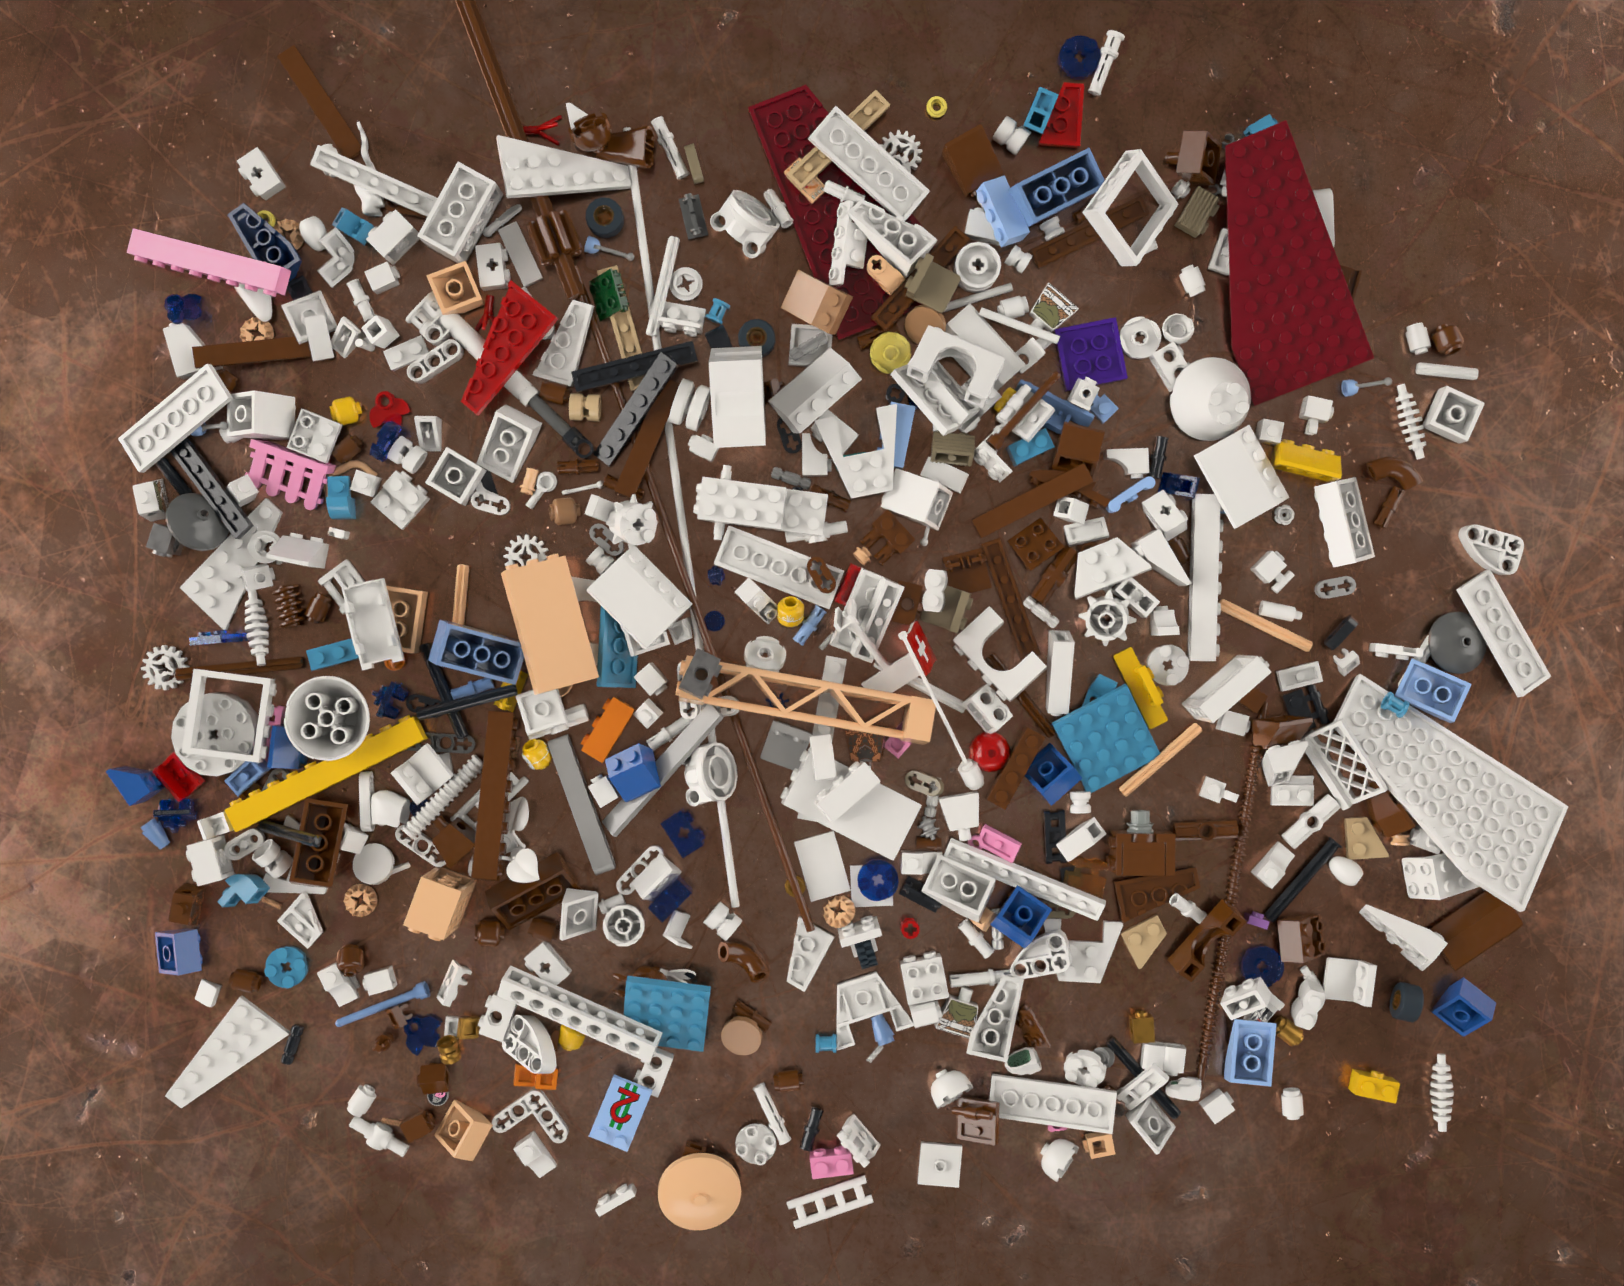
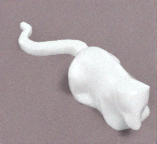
M359 121L357 126L362 140V158L367 167L376 170L370 160L368 140ZM354 185L355 191L362 201L363 214L375 217L383 216L380 208L385 207L384 198Z

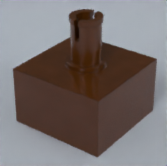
M1183 131L1180 152L1168 151L1165 158L1166 164L1177 165L1176 173L1187 182L1189 181L1191 185H1215L1222 144L1208 131Z

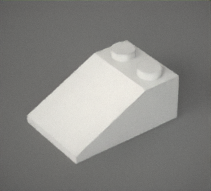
M505 404L495 412L476 464L513 483L536 441L542 423Z
M1160 529L1151 531L1130 543L1133 547L1131 549L1148 562L1153 570L1178 586H1188L1191 584Z
M290 533V536L283 535L267 553L266 558L325 569L329 544L323 543L324 539L311 537L310 540H305L301 534Z
M938 854L922 888V892L956 913L979 923L995 887L996 879Z

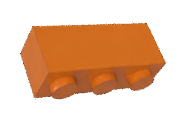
M616 696L612 700L610 698L607 699L602 707L605 710L603 715L596 717L592 724L594 728L590 735L587 733L581 742L583 745L581 751L601 763L605 762V759L636 711V708Z

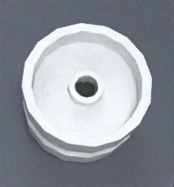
M974 242L966 245L958 253L953 266V272L961 277L958 286L971 293H979L989 289L999 276L1001 261L997 251L989 244Z
M683 378L671 407L669 422L680 425L687 414L686 428L697 432L709 405L710 387L700 385L693 396L694 382Z

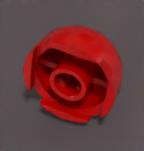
M981 732L974 737L969 747L970 759L977 762L981 771L996 772L1002 769L1011 754L1010 745L1006 738L996 732L992 734Z

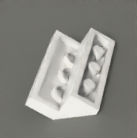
M970 303L946 324V333L959 336L964 341L977 344L981 348L998 353L1001 357L1005 358L1002 370L993 386L996 391L1026 365ZM953 357L972 377L973 371L969 364L960 358Z
M910 361L907 365L894 369L890 374L943 436L956 431L980 411L978 406L964 401L966 392L939 361L934 365L926 383L906 375Z
M861 568L844 610L848 608V602L853 598L857 604L856 619L859 622L858 625L878 649L905 587L879 574ZM846 627L838 632L835 629L829 643L831 646L850 652L852 656L869 663L873 662V656L852 630Z

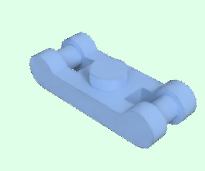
M1151 476L1141 479L1111 499L1105 508L1106 511L1114 513L1120 509L1123 502H1132L1139 497L1137 495L1138 492L1153 488L1155 486V479Z

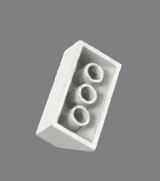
M828 348L768 402L793 433H801L862 379L849 362L832 348Z
M1356 477L1315 486L1314 496L1318 502L1319 518L1323 523L1324 538L1328 544L1329 559L1333 567L1375 557Z

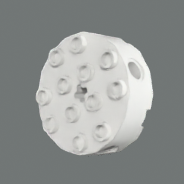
M218 692L204 694L196 748L253 755L258 714L247 701L234 694ZM187 702L181 707L173 721L171 739L176 755L186 767L201 775L220 776L234 772L245 761L181 753L189 704Z

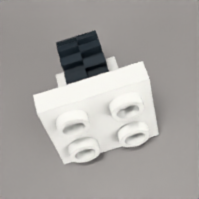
M865 916L859 922H850L845 927L837 928L842 948L851 946L854 958L858 957L862 970L878 965L875 951H878L875 938L882 936L877 916Z

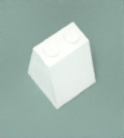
M260 391L231 394L233 399L227 403V437L270 440L290 439L295 427V397Z
M896 468L893 473V490L884 493L881 507L885 510L888 509L891 513L938 531L953 492L938 482Z

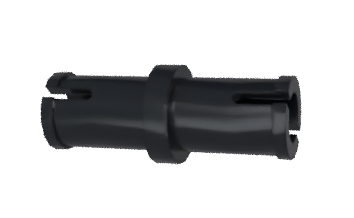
M1156 436L1154 451L1150 455L1152 461L1149 476L1156 479L1162 478L1164 461H1167V456H1165L1169 440L1167 437Z
M811 1107L807 1124H804L803 1129L805 1131L799 1148L810 1152L813 1150L816 1134H819L820 1131L819 1124L824 1110Z

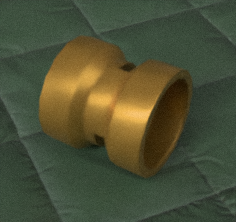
M446 1035L437 1041V1048L443 1064L451 1065L461 1059L457 1037Z

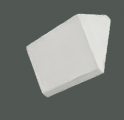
M660 853L631 883L643 900L653 901L682 871Z
M566 889L562 901L560 940L563 941L596 930L598 892Z
M1151 1096L1125 1114L1131 1125L1156 1155L1160 1153L1176 1128Z

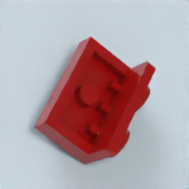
M175 751L161 765L152 770L178 802L192 795L205 782L197 772L183 764Z

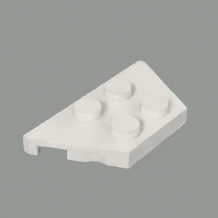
M1118 537L1079 552L1075 599L1077 600L1152 570V567Z

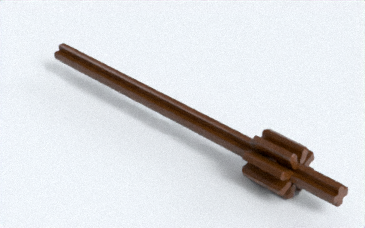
M455 0L506 137L528 142L476 1ZM549 195L529 197L536 214V220L530 221L527 224V228L540 264L545 267L550 264L555 266L567 299L576 300L580 296L585 295L573 262V256H578L582 253V246L570 214L566 210L554 211Z

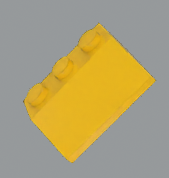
M1282 439L1281 443L1274 445L1270 461L1274 469L1326 482L1341 479V456L1334 455V451L1322 449L1321 452L1314 450V446L1302 444L1301 447L1294 445V441Z

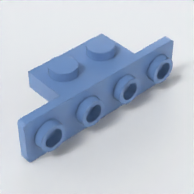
M1021 379L1015 391H1018L1025 384L1032 389V393H1035L1039 388ZM1049 391L1041 398L1055 409V412L1043 427L1060 434L1064 422H1069L1070 420L1081 426L1089 427L1095 417L1094 414L1086 409H1081L1069 401L1053 395Z

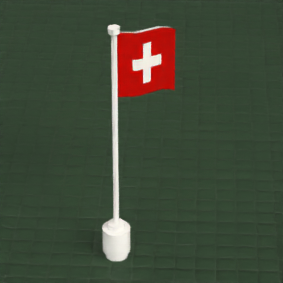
M915 621L910 625L907 633L902 631L898 636L900 640L904 641L959 752L962 762L958 767V771L966 787H969L970 790H977L985 783L984 775L977 762L972 759H966L926 678L937 658L919 622Z

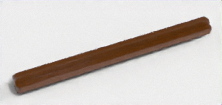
M302 657L265 660L266 665L257 666V661L177 668L175 670V678L177 681L192 680L194 669L239 675L302 669L303 659Z

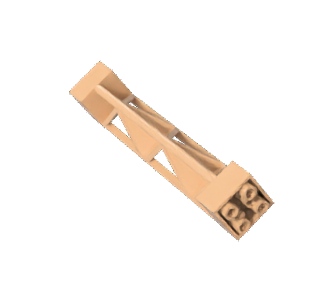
M687 655L686 661H681L679 675L684 677L693 656ZM724 662L719 663L722 666L720 673L735 677L712 690L708 697L704 695L702 700L680 690L681 681L677 682L676 695L679 696V701L715 705L899 738L900 741L922 745L930 742L936 709L932 699ZM698 670L695 673L698 680H705L708 677L705 670ZM748 678L759 687L776 708L713 696ZM765 682L815 690V692L785 709ZM826 692L833 696L855 722L793 710ZM845 696L893 704L895 706L864 723ZM901 707H905L902 730L872 725Z

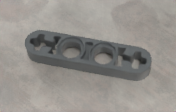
M425 732L426 736L430 738V746L435 752L471 753L477 746L476 739L472 735H468L463 739H458L457 742H463L468 738V742H472V746L466 750L465 746L458 745V750H455L456 734ZM443 737L450 738L452 743L450 748L445 749L441 746L440 742ZM418 743L416 748L412 746L406 750L419 751L422 746Z

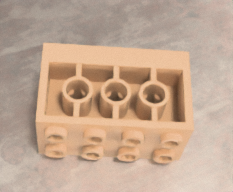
M435 867L421 876L403 925L407 926L408 930L413 933L420 934V932L428 934V938L435 941L446 939L460 926L477 880L443 867Z

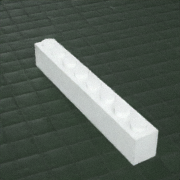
M1192 494L1190 550L1192 555L1190 556L1191 584L1189 585L1187 654L1190 661H1216V657H1219L1220 647L1219 644H1216L1217 636L1220 635V624L1217 623V615L1221 613L1218 594H1221L1222 586L1221 582H1218V574L1222 573V562L1219 561V553H1222L1223 542L1220 540V532H1223V520H1220V511H1223V508L1215 494Z

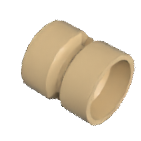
M571 393L569 398L570 420L582 421L583 418H586L588 421H600L601 395L588 394L587 397H584L583 394Z

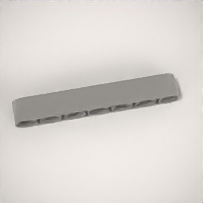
M566 734L549 740L548 747L595 875L616 869L613 855L569 735Z

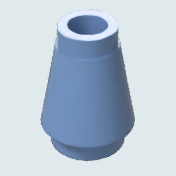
M155 818L140 827L143 831L142 834L159 849L164 848L170 843L161 822Z
M879 1014L871 1017L875 1042L882 1046L894 1041L893 1035L895 1034L883 1015Z

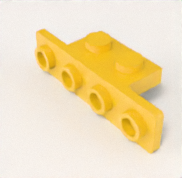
M1131 647L1115 654L1113 658L1148 728L1153 729L1167 722L1168 718L1161 706L1164 703L1162 700L1164 695L1160 687L1155 686L1152 680L1154 675L1149 667L1146 668L1145 665H1140Z

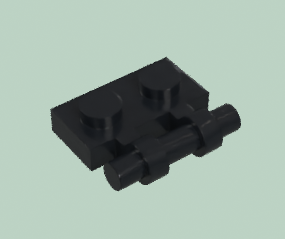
M1315 684L1307 686L1309 694L1304 695L1302 688L1281 695L1288 715L1313 718V722L1308 730L1316 727L1314 722L1316 718L1320 719L1322 725L1330 722L1327 716L1329 714L1328 710L1324 708L1320 698L1322 697L1321 692L1317 690ZM1311 700L1313 701L1316 711L1313 712L1310 711L1307 703Z

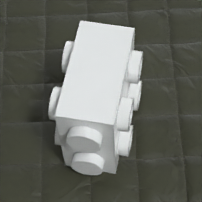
M936 951L924 953V956L921 957L909 955L899 961L908 1005L949 998L940 953L936 954Z

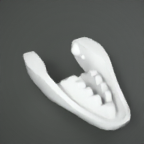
M239 284V287H235L243 301L258 319L263 322L271 319V296L263 294L264 290L258 289L257 292L244 289L245 285Z

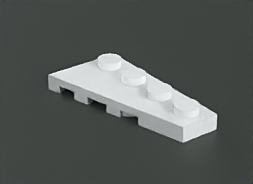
M572 300L560 322L561 325L556 334L554 333L547 351L542 355L541 362L532 375L573 387L574 382L571 371L578 370L594 309L593 305Z

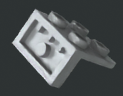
M773 719L760 758L791 770L799 769L802 763L799 759L803 751L807 750L810 742L809 739L813 733Z

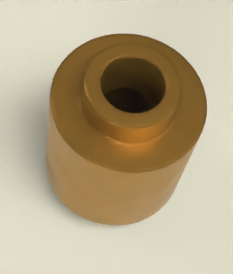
M1280 1016L1274 1021L1276 1023V1036L1289 1046H1297L1302 1042L1304 1038L1303 1030L1291 1020Z

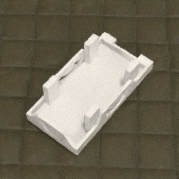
M385 579L366 581L342 588L346 617L362 670L374 668L375 663L392 659L393 663L405 660Z

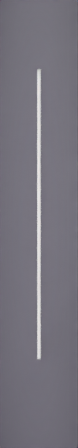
M623 128V131L631 130V128ZM628 165L650 318L655 296L636 166ZM659 331L656 337H652L654 350L662 349ZM668 418L664 428L682 556L696 596L673 425L669 422ZM690 607L695 649L697 650L698 648L704 651L703 640ZM715 728L708 735L709 743H717ZM725 800L717 801L731 907L735 908L740 905Z

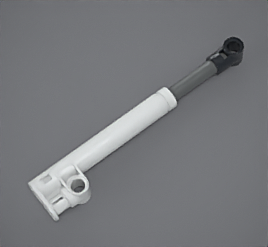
M433 291L406 317V322L413 323L419 329V333L434 346H439L452 336L476 360L481 357L486 340L458 313L443 315ZM434 331H440V337L437 340H432L431 334ZM516 370L504 387L519 399L525 407L530 406L562 436L561 440L580 458L584 460L591 459L596 451L595 446L575 426L571 427L538 396L540 392ZM588 444L590 452L587 455H582L580 453L581 446Z

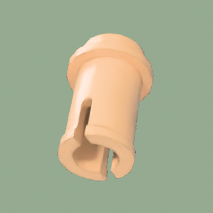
M526 468L523 484L520 485L521 493L533 495V492L536 491L534 488L540 471Z

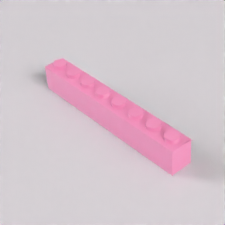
M137 229L132 230L127 249L128 254L135 256L134 260L147 264V261L150 260L153 261L152 265L161 268L169 265L171 270L183 273L184 270H188L190 275L202 278V274L207 275V279L219 283L223 279L226 280L228 285L239 287V284L245 285L244 289L254 292L261 289L264 290L263 294L276 297V294L285 296L291 274L290 270L278 265Z

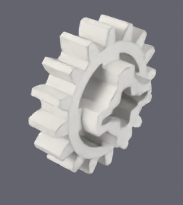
M897 130L896 135L889 132V139L882 138L883 144L879 145L885 151L891 145L892 151L889 154L910 173L911 168L917 170L918 166L916 163H921L922 158L919 155H922L923 151L922 149H917L921 143L920 141L914 142L915 135L908 137V131L901 135L900 130ZM896 151L904 152L903 157L896 155ZM913 152V159L909 163L908 156L911 155V153Z
M525 534L524 539L521 536H517V542L510 540L511 548L505 547L509 551V554L503 555L504 558L509 560L505 563V566L515 564L514 561H518L521 566L527 565L526 560L522 559V555H526V552L531 555V559L527 561L537 558L539 562L547 560L545 553L548 551V548H542L544 542L540 541L537 543L538 537L536 536L531 540L528 534ZM523 544L522 549L514 553L516 548ZM531 544L537 547L540 554L532 550Z
M162 645L161 649L154 647V653L147 652L149 659L142 660L146 663V666L141 667V670H146L147 672L143 675V678L150 679L147 683L148 685L155 684V689H161L162 687L163 690H169L170 687L172 689L177 688V683H184L183 680L177 681L175 677L166 682L169 676H175L177 668L189 667L184 665V662L188 660L187 657L181 658L183 651L175 652L176 647L170 646L168 649L167 645ZM165 654L160 660H156L158 656ZM165 664V667H167L171 671H166V669L163 668V666L161 665Z

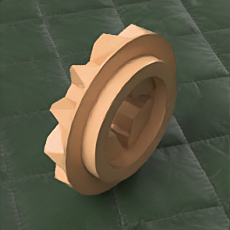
M289 219L277 221L273 228L283 236V229L288 233L292 231L289 236L294 248L298 250L302 246L304 239L299 230L300 224Z
M257 317L245 320L243 326L240 327L242 342L273 339L274 337L272 325L268 321L263 322ZM257 328H259L258 331L261 332V334H263L264 337L256 336V338L254 339V335L251 334L249 331H256Z
M356 884L347 890L343 902L345 903L346 910L352 916L364 917L375 910L378 899L372 887L366 884ZM364 893L363 901L366 904H361L357 907L358 901L354 897L358 898Z
M844 895L835 896L832 900H828L826 907H823V917L826 923L834 928L845 927L853 920L855 915L854 903ZM840 907L844 912L837 915L833 910Z

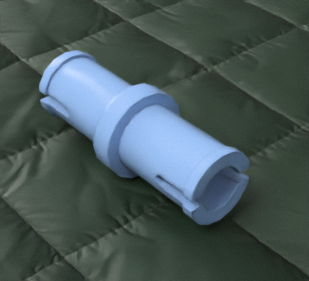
M815 605L808 618L802 621L803 625L792 639L804 646L811 633L817 630L816 626L827 612L818 605Z

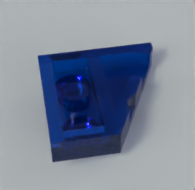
M226 630L213 631V635H211V632H198V637H189L190 646L246 642L250 640L247 639V633L227 634Z

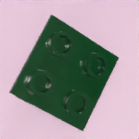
M611 268L588 282L599 322L619 311L621 313L628 311L629 303L627 297L623 296L626 292H618V290L624 288V285H622L621 274L617 270H612Z

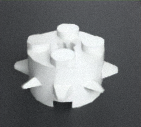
M632 494L630 501L614 503L615 510L611 511L609 521L606 522V525L609 526L610 531L614 534L613 544L623 541L628 543L630 549L633 545L651 542L655 536L654 533L658 524L656 513L651 509L653 505L651 501L645 504L638 503L636 495Z
M1108 590L1105 596L1097 599L1088 596L1087 599L1090 607L1087 612L1081 613L1078 616L1086 621L1088 630L1085 636L1094 635L1095 638L1102 640L1104 646L1108 645L1109 640H1114L1117 637L1124 641L1127 640L1125 633L1127 624L1136 622L1135 618L1129 616L1127 606L1130 600H1121L1113 596L1111 590ZM1105 614L1112 617L1110 621H1105V618H1103Z

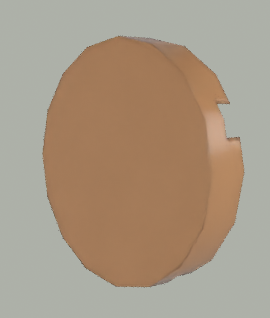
M925 305L916 306L908 313L905 319L907 335L918 345L928 325L938 327L946 332V321L943 314Z
M737 1016L725 1022L721 1031V1040L730 1052L737 1055H749L759 1049L762 1042L761 1028L759 1029L754 1020Z

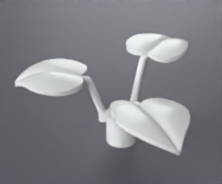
M519 797L512 801L510 813L506 814V822L509 823L508 830H510V834L519 844V847L511 851V857L502 856V860L511 861L507 866L508 877L512 881L519 883L539 880L538 861L535 852L531 849H525L526 845L515 834V830L522 831L528 822L529 807L525 797ZM473 855L468 865L469 876L472 873Z

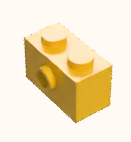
M1352 1069L1348 1089L1358 1096L1396 1104L1400 1083L1393 1077L1384 1076L1383 1073L1372 1070L1370 1073Z

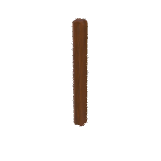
M992 653L986 658L993 669L998 671L1008 670L996 653ZM1023 690L1016 698L1045 735L1051 738L1056 734L1053 725L1027 692Z

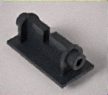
M908 876L899 894L936 913L942 904L922 892L924 883Z

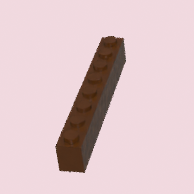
M488 711L471 878L474 880L500 881V877L504 875V864H501L502 855H506L507 848L506 843H504V834H508L509 823L506 822V814L510 813L511 802L508 801V793H512L513 788L510 773L514 772L515 760H512L513 751L516 752L517 739H514V734L519 728V719L512 712Z

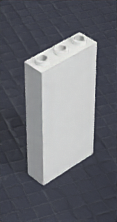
M809 747L808 751L804 750L799 759L802 762L799 769H794L790 777L792 782L789 788L785 787L780 796L783 799L781 803L894 861L922 805L878 783L833 823L816 805L815 801L817 800L816 796L822 790H829L833 786L832 782L835 779L815 781L811 748ZM835 760L836 776L842 775L844 777L849 772V767Z

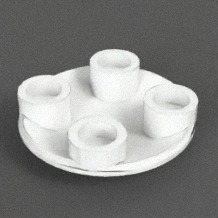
M749 1124L742 1128L736 1137V1153L748 1163L763 1165L776 1151V1137L772 1130L763 1124Z

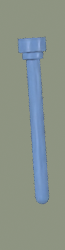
M425 981L420 982L409 992L337 1019L335 1025L342 1027L414 998L422 1000L430 997L429 986Z

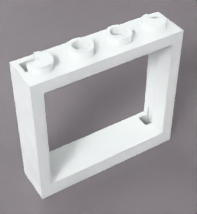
M1137 149L1124 152L1082 213L1121 266H1137L1179 204L1143 151ZM1136 171L1159 204V207L1133 245L1129 247L1105 212L1133 172Z
M1236 655L1181 704L1194 719L1214 723L1271 673L1268 669L1270 665L1262 657Z
M194 669L181 753L257 763L263 762L268 752L266 740L271 734L269 719L274 713L272 698L277 693L275 679ZM207 677L263 684L253 755L196 748Z

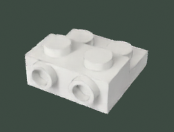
M395 471L382 485L383 488L373 498L371 503L401 530H404L430 498L426 496L428 492L421 485L415 486L411 482L412 477L405 471L401 473Z

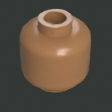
M571 497L554 499L552 504H549L551 521H554L557 525L574 524L577 516H580V505L575 504L574 499Z

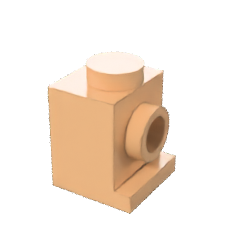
M1100 1132L1085 1134L1086 1140L1082 1141L1084 1153L1089 1154L1091 1159L1115 1155L1112 1134ZM1100 1141L1098 1145H1093V1142Z

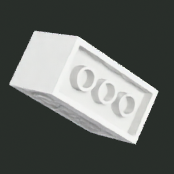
M457 162L417 237L427 247L456 263L467 262L483 233V229L501 200L503 192L495 181Z

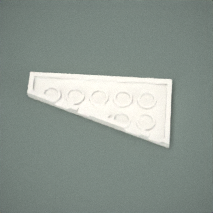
M265 498L248 516L254 526L241 539H235L231 534L180 587L224 631L228 630L233 614L236 613L238 604L246 592L240 569L258 564L248 551V542L251 536L262 530L274 532L283 514L268 498ZM261 539L262 546L257 550L258 552L266 550L267 543Z

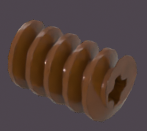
M299 584L279 586L273 592L274 596H279V598L274 600V603L281 604V606L276 608V611L283 613L277 617L278 620L284 621L279 625V628L286 629L305 625L300 624V621L304 620L305 617L298 615L304 609L297 607L298 604L302 603V600L295 599L296 596L300 595V592L293 590Z

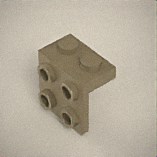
M926 253L924 258H919L915 269H917L915 276L910 275L905 285L908 288L906 296L938 313H943L959 285L961 277L933 262L934 256Z
M946 586L943 591L945 594V606L942 612L924 611L923 609L921 620L948 629L951 632L959 633L960 630L965 628L967 618H964L966 610L970 611L974 599L971 598L972 593Z

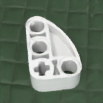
M1475 524L1464 526L1460 529L1458 536L1464 549L1481 567L1486 570L1490 569L1492 573L1497 575H1511L1517 571L1524 549V542L1520 537ZM1470 529L1474 532L1473 539H1470L1468 536ZM1490 535L1494 538L1493 545H1490L1488 542ZM1504 561L1508 563L1506 571L1502 567Z
M1053 930L1033 939L1025 949H1022L1011 965L1010 972L1012 976L1022 980L1066 971L1072 962L1066 934L1061 930ZM1059 936L1062 944L1055 945L1052 942V937ZM1059 957H1061L1062 960H1066L1064 965H1062L1061 962H1057ZM1036 961H1044L1046 963V968L1039 969L1036 965ZM1016 965H1024L1026 968V972H1018L1016 969Z
M515 1015L502 1041L504 1051L534 1074L553 1073L557 1065L552 1040L546 1028L535 1016Z

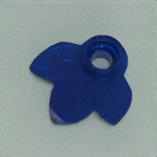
M177 294L168 296L164 304L165 310L168 312L167 318L174 324H181L184 319H198L202 316V311L196 304L201 301L202 297L197 294H187L183 297Z
M413 1016L406 1020L407 1024L404 1025V1032L407 1035L406 1045L413 1054L418 1056L423 1046L437 1047L436 1043L440 1037L435 1030L441 1023L436 1018L427 1016L421 1019ZM413 1023L418 1025L417 1030L412 1029L411 1025Z

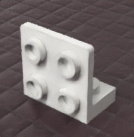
M665 301L663 316H659L658 321L666 332L676 333L679 330L684 331L685 335L697 337V334L702 335L706 309Z
M428 743L391 772L392 776L416 805L432 795L453 777L451 770Z
M1328 957L1323 983L1325 999L1352 1001L1362 1006L1372 1007L1377 965L1362 960Z

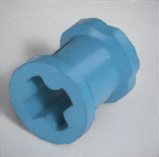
M713 298V306L705 318L722 325L723 316L726 310L730 308V305Z
M1392 692L1387 693L1381 702L1382 709L1392 711L1398 718L1406 714L1410 705L1408 701H1402L1395 697Z
M816 1034V1053L820 1051H833V1053H836V1034L832 1036H819V1034Z

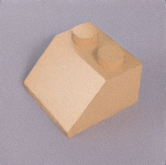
M466 261L426 275L443 315L465 313L483 306L482 298Z
M454 1099L434 1136L454 1158L473 1161L493 1125L483 1114Z

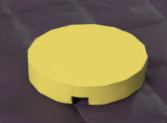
M896 332L880 334L873 341L870 348V358L873 365L885 374H890L894 369L907 365L911 359L910 343L904 336Z

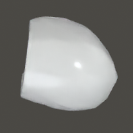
M380 790L372 794L371 816L373 825L398 827L400 822L407 824L406 822L410 815V801L388 790Z

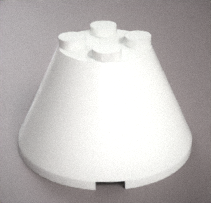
M1216 357L1202 358L1189 364L1176 378L1173 392L1170 395V407L1176 424L1187 435L1203 441L1219 440L1236 431L1245 420L1250 408L1251 391L1245 374L1234 363Z
M334 676L312 678L298 686L286 704L284 726L287 736L298 751L312 759L333 761L344 758L353 753L362 744L367 735L370 723L367 702L362 693L353 684L342 678Z

